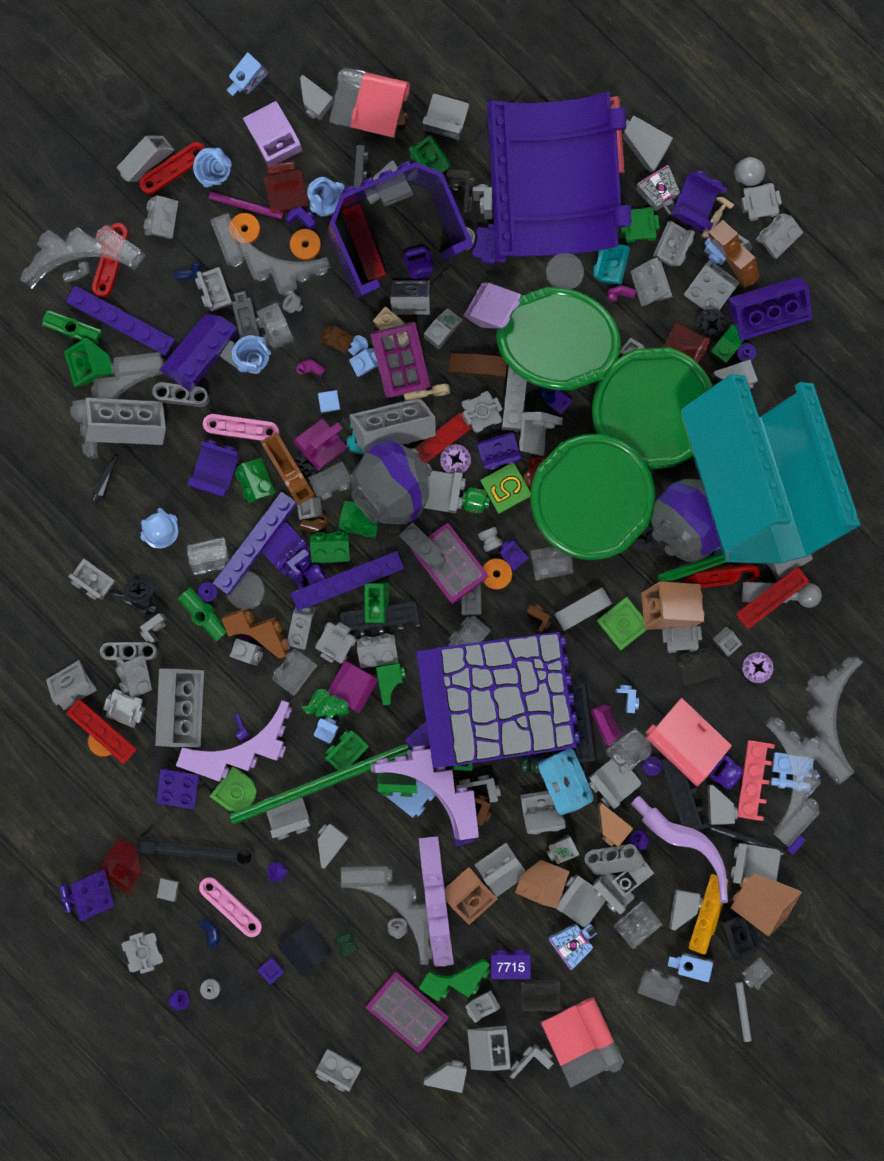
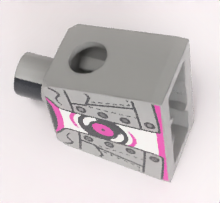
M668 165L637 183L635 188L655 211L664 206L669 215L672 214L675 206L673 200L677 199L680 194Z

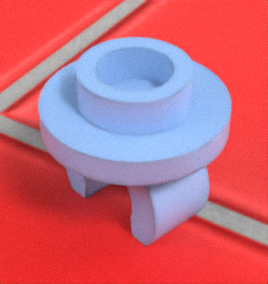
M356 335L351 343L352 348L348 351L355 356L357 353L368 349L367 340L360 335Z

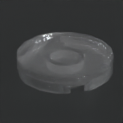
M561 253L554 256L546 268L547 280L555 288L573 290L580 285L584 276L582 262L570 253Z
M247 571L230 596L227 595V597L237 608L243 609L247 607V609H252L259 605L264 598V583L259 576Z

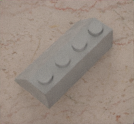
M86 398L85 441L163 445L166 430L163 402Z
M421 398L350 415L357 444L364 454L376 444L384 441H394L402 445L436 436L435 416Z
M159 669L155 746H201L204 670Z

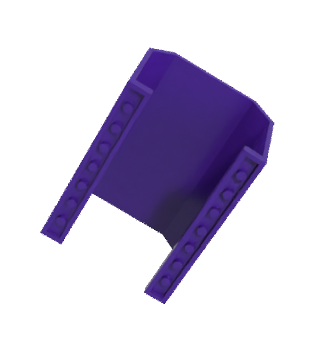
M408 161L399 165L398 169L394 172L389 169L380 173L376 180H373L371 177L362 181L360 187L356 189L353 185L342 190L327 234L356 299L373 292L380 285L376 279L362 286L341 239L335 221L339 210L406 180L429 190L452 244V247L440 253L442 261L474 246L443 173L417 162L411 164Z

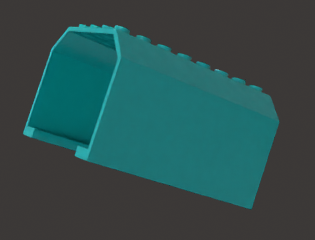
M730 374L681 409L685 432L726 562L782 564L807 557L860 526L813 383L799 382L795 385L797 393L759 417L746 376Z

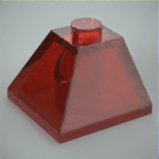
M120 838L106 855L99 871L105 870L107 880L128 895L134 888L142 870L136 848Z

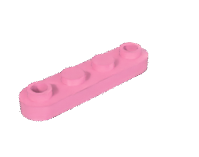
M216 414L207 415L203 420V427L210 434L258 441L269 437L266 434L269 429L273 430V434L276 432L279 434L278 427L272 422ZM215 421L217 423L216 427L211 428L210 423Z
M212 877L202 880L199 886L201 894L248 937H255L261 932V921L222 884ZM207 884H212L213 890H208ZM250 923H254L256 925L255 930H251L249 928Z

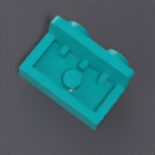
M618 245L616 248L598 251L599 257L597 264L594 266V277L600 282L622 284L630 248L625 245Z

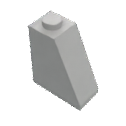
M633 115L631 121L628 119L626 121L627 129L623 130V139L648 173L652 175L669 148L673 137Z
M145 136L117 166V169L121 172L120 175L124 180L128 182L138 181L173 153L174 148L164 136Z

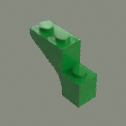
M481 959L450 976H442L429 970L419 985V989L439 1001L441 997L444 999L450 991L448 986L450 985L469 998L471 994L475 995L478 991L480 979L482 977L485 979L490 972V962Z

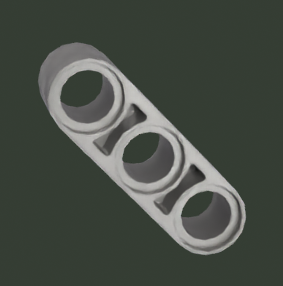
M157 383L153 387L154 397L163 403L204 407L210 401L209 394L201 387H195L191 392L178 384ZM160 389H167V394L164 397L158 396ZM179 391H186V396L183 399H177ZM204 393V400L196 401V395Z
M602 587L554 615L565 631L611 605L612 602Z
M148 642L105 643L100 648V654L106 660H117L119 658L121 660H132L141 655L145 660H154L159 653L157 646ZM109 646H112L115 650L114 655L108 657L106 654V649ZM128 646L134 649V653L130 657L125 654V649ZM147 646L153 648V654L150 657L144 654V649Z
M632 844L591 850L584 858L585 863L595 875L636 870L644 863V858Z

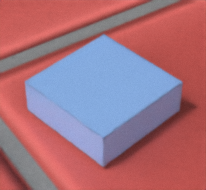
M337 390L318 393L321 413L340 410Z

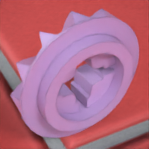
M454 444L444 449L440 461L447 473H464L470 466L471 457L469 451L464 446ZM458 453H460L459 460H461L462 463L456 462L453 466H451L452 459L450 458V456H456V454L458 455Z
M761 652L748 655L742 667L745 677L754 683L765 682L771 677L774 670L773 661L768 655ZM763 661L761 668L764 672L758 671L753 674L755 667L752 662L759 664Z

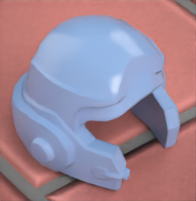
M220 148L203 149L197 154L193 164L196 178L207 188L213 185H221V182L227 180L232 167L230 159L224 155Z
M319 177L312 181L307 190L310 210L319 216L333 214L342 190H344V185L338 182L335 183L325 177Z
M248 335L236 342L232 349V360L240 372L257 374L266 366L269 361L268 355H271V352L266 347L265 338Z
M158 508L159 513L153 514L146 520L141 521L142 532H140V538L151 547L165 548L177 539L179 534L178 519L175 515H168L164 510Z

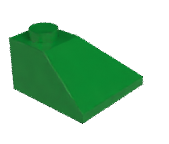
M84 338L64 351L74 387L104 379L114 373L109 355L88 338Z

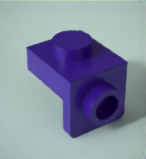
M300 206L297 209L293 208L287 214L288 218L286 221L289 226L299 219L309 230L313 231L317 227L314 215L310 211L306 213Z

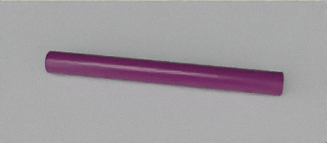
M214 192L209 194V199L278 219L283 217V212Z

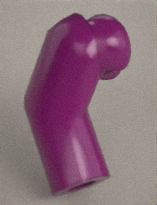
M622 285L611 288L607 292V299L615 302L620 295L634 298L636 289Z
M313 360L302 361L296 367V371L299 374L313 371L320 377L326 370Z

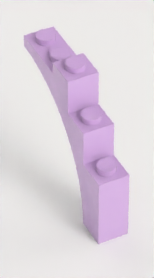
M281 701L276 714L269 724L258 735L242 745L215 752L182 747L176 766L220 782L223 778L226 779L230 769L227 767L228 764L246 771L255 768L258 757H255L256 753L276 761L279 757L283 758L286 747L283 746L285 742L278 740V737L283 736L286 727L283 726L285 718L289 719L292 708L289 707L290 703Z
M424 745L414 746L413 750L407 751L408 759L407 756L395 757V761H388L387 758L377 759L376 763L370 764L371 772L404 774L428 787L445 807L456 839L464 840L479 837L474 791L467 789V787H458L454 790L453 772L450 769H446V767L434 768L433 771L430 749L425 748Z
M438 836L420 838L421 866L434 966L453 965Z

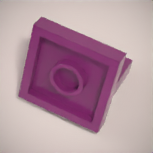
M323 419L294 440L295 445L318 471L347 449V446L339 438V433L343 429L340 424L336 423L330 428Z

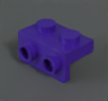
M513 432L477 443L485 469L493 470L498 468L499 465L505 463L513 464L522 458Z

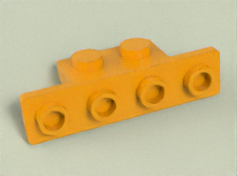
M712 874L689 944V949L701 954H706L723 906V903L720 902L719 879L717 875Z

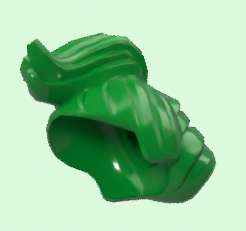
M325 689L316 690L309 704L302 706L306 714L315 713V717L327 716L333 718L337 715L339 718H342L350 712L347 701L335 695L330 696L329 692Z

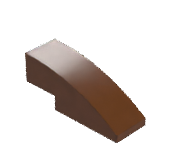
M451 353L448 373L505 379L507 363L503 357Z

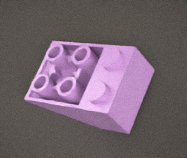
M277 101L243 118L269 168L302 151L301 144Z
M482 283L463 316L481 328L502 329L508 324L511 312L518 307L521 295L491 283Z

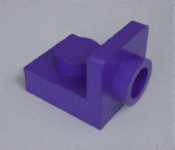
M508 540L500 547L502 550L499 552L500 556L509 564L513 571L528 559L514 540L511 543Z
M305 549L286 562L288 575L292 580L296 579L299 583L303 582L300 571L306 570L311 563L309 553Z

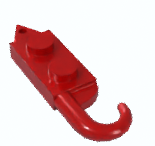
M753 564L714 566L683 578V582L700 584L701 588L730 585L739 580L741 572L747 571L754 572L753 577L748 579L747 582H754L759 577L760 571Z

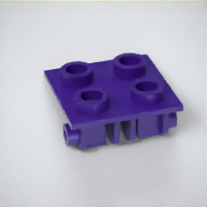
M285 522L262 553L285 575L288 571L286 562L303 549L308 553L311 549Z
M167 768L160 769L157 803L195 810L197 785L199 784L200 776L196 773H185V771H172Z

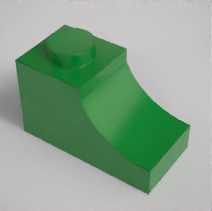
M733 324L709 353V356L721 366L727 363L744 341L739 339Z
M371 582L365 584V623L386 622L389 583Z
M400 664L376 668L383 706L391 704V695L394 688L399 683H403L402 679L406 678L404 667H400Z

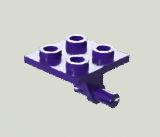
M105 870L70 884L72 894H69L67 884L58 886L61 893L60 901L64 904L65 912L73 911L72 903L75 904L80 921H84L114 907Z

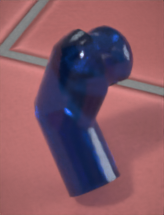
M193 263L191 265L192 269L177 270L174 272V277L176 280L198 276L197 272L200 271L202 273V265L200 263Z
M537 386L539 396L548 403L555 401L556 396L549 392L547 388Z
M204 918L199 927L207 932V945L213 948L220 941L219 929Z

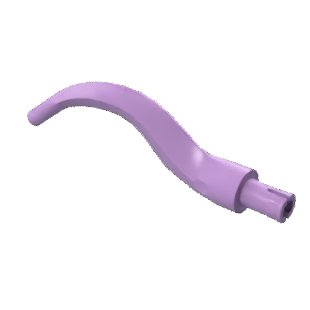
M638 796L631 805L644 817L642 821L657 836L672 845L697 849L708 858L719 879L720 902L727 903L726 871L722 858L713 843L697 830L669 822L657 808L652 809Z

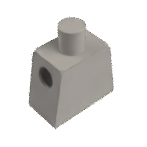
M391 161L373 177V180L378 179L380 173L389 169L392 172L396 171L398 167L395 162ZM405 180L367 197V200L372 204L380 199L384 206H388L411 197L413 193Z

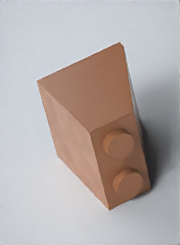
M660 581L641 593L645 630L695 627L704 622L705 613L702 605L703 594L700 584Z
M754 873L750 878L745 877L741 882V890H738L734 895V903L731 909L767 936H770L788 918L802 892Z

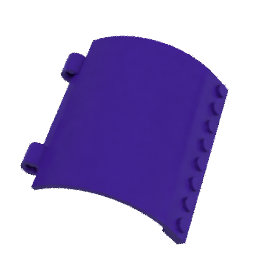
M610 92L580 99L545 103L487 102L496 256L564 255L618 247L617 228L632 226L631 206H621L617 131L627 129L626 109H611Z

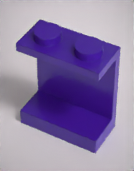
M697 170L696 172L688 173L671 215L699 231H710L714 223L707 219L718 193L726 192L727 188L722 186L720 181L708 178L707 174L703 171Z
M207 440V442L201 441L200 445L202 448L192 478L189 477L187 485L226 498L240 455L236 452V448L226 445L225 448L217 446V442Z

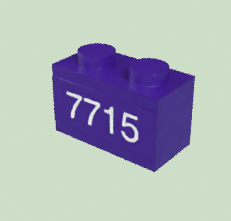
M501 949L495 950V953H491V979H531L530 953H526V950L522 949L514 950V953H507V950Z

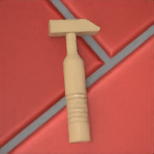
M724 197L716 198L717 201L722 203V206L710 220V222L714 223L711 229L717 225L722 217L724 208L728 207L731 209L734 205ZM703 231L701 236L708 239L709 231Z

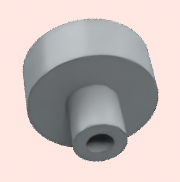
M290 293L283 302V309L289 313H293L295 310L300 312L303 308V305L300 304V297Z
M402 918L390 920L388 922V933L396 939L402 938L407 933V922Z
M207 979L202 983L200 992L204 998L214 999L220 993L221 987L217 980Z

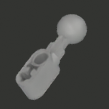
M743 582L742 602L751 603L772 587L774 583ZM807 583L783 603L795 600L804 607L812 608L819 604L822 593L817 585Z

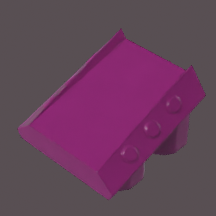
M344 661L328 692L330 696L335 695L347 701L349 708L360 713L378 679L351 663Z
M601 705L591 710V713L606 746H610L620 739L623 731H620L611 712L612 706Z

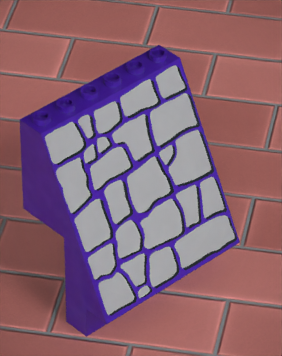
M561 632L417 651L433 768L577 747V743H580V736L578 731L575 732L574 724H577L576 712H572L571 706L575 703L573 693L569 692V685H572L571 675L567 674L566 666H569L568 655H564L563 647H566L565 635L561 636Z

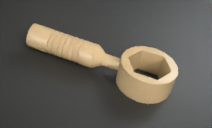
M441 384L432 387L433 390H419L406 393L404 397L407 401L427 397L429 394L444 396L450 393V388L448 384Z

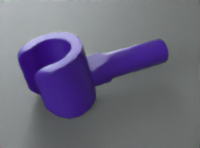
M235 714L234 716L240 729L236 736L243 742L249 737V733L244 728L239 714Z

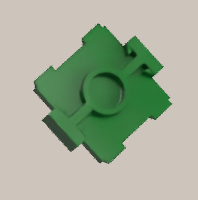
M653 207L631 210L632 226L620 228L621 234H625L627 243L642 239H648V241L655 240L656 230H659L658 215H654Z

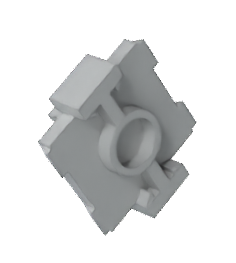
M772 183L753 188H744V197L741 199L743 213L748 211L750 221L770 215L771 217L778 216V206L782 202L779 191H775Z
M488 391L481 393V396L472 400L467 399L461 404L464 409L461 415L466 426L471 425L476 433L482 431L487 426L502 422L499 414L502 411V407L498 399H492Z
M327 622L325 630L315 647L323 652L321 657L332 663L336 660L342 664L346 661V655L357 639L349 634L351 629L339 622L335 626Z
M701 626L662 629V642L667 643L669 653H675L677 650L690 649V651H697L699 649L698 640H702Z
M115 689L112 695L109 694L106 698L104 710L107 711L106 717L134 728L136 722L140 723L145 711V708L141 707L143 701L140 698H133L122 694V691Z
M143 931L131 935L129 941L121 944L123 951H126L130 972L140 970V973L143 974L154 970V965L163 962L156 944L155 933L145 935Z

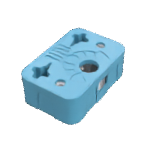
M570 748L555 753L538 763L540 773L555 808L560 815L576 811L593 801L592 791L573 749Z

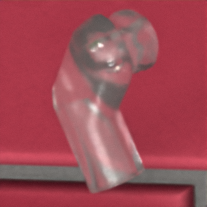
M81 262L78 265L79 269L64 273V281L66 283L75 281L89 274V264Z

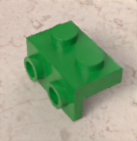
M431 135L417 146L409 148L411 152L410 157L414 162L443 174L452 168L443 151Z
M262 458L242 463L235 469L236 478L243 489V496L249 504L275 494Z
M344 501L339 520V530L375 538L379 521L376 524L372 523L356 503Z
M336 531L328 534L323 532L312 534L310 536L312 563L350 561L349 533Z
M353 730L350 733L346 731L339 738L341 742L336 747L332 745L325 752L328 755L325 759L338 771L351 766L369 747Z
M377 773V792H381V796H393V792L401 793V797H412V793H417L416 779L399 773Z

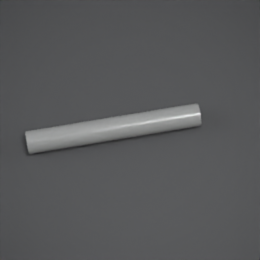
M737 982L735 985L744 1042H749L752 1040L743 982Z

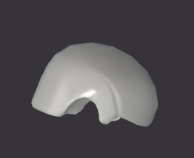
M744 158L735 165V178L737 182L743 183L746 186L757 185L764 179L765 166L757 158Z

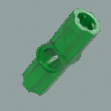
M49 310L43 318L42 326L65 334L70 338L78 340L88 338L96 345L101 339V330L78 322L73 318H67ZM76 324V330L68 332V327Z
M191 587L178 597L180 603L192 615V621L196 625L202 626L215 641H218L227 633L224 624L215 615L214 608L210 604H205Z

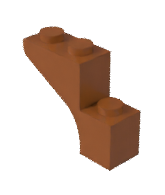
M722 220L708 232L710 241L723 254L738 281L746 289L749 285H753L760 277L756 257L740 244L738 233Z
M276 432L262 440L261 444L297 504L300 505L315 496L279 434Z
M245 607L229 613L221 619L229 637L236 634L250 635L278 658L285 657L289 653V643L287 639L283 638L281 633L282 626L279 621H276L275 617L253 624L254 617Z

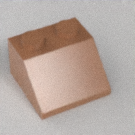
M599 802L597 809L600 832L603 834L602 839L610 846L615 844L619 847L633 828Z
M540 860L521 874L515 893L539 904L557 909L569 871Z
M470 867L444 889L447 903L468 924H471L497 900V897Z

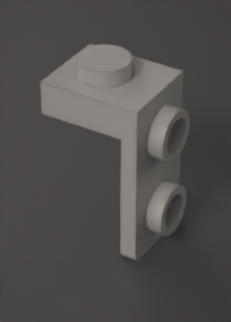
M309 606L299 611L295 607L287 640L289 646L303 650L306 648L311 622L316 610L315 606Z
M489 775L477 777L478 781L470 782V779L460 780L459 785H455L458 788L487 784L490 803L498 801L497 797L501 796L499 785H495L494 778H489Z
M536 1044L533 1047L529 1046L522 1054L524 1056L520 1062L515 1061L510 1067L511 1069L509 1070L511 1072L509 1074L514 1079L533 1056L549 1069L554 1064L551 1059L553 1056L545 1048L541 1050Z

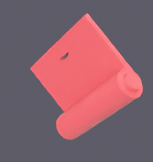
M682 698L679 699L657 726L653 724L645 732L647 734L646 739L695 786L704 781L732 746Z

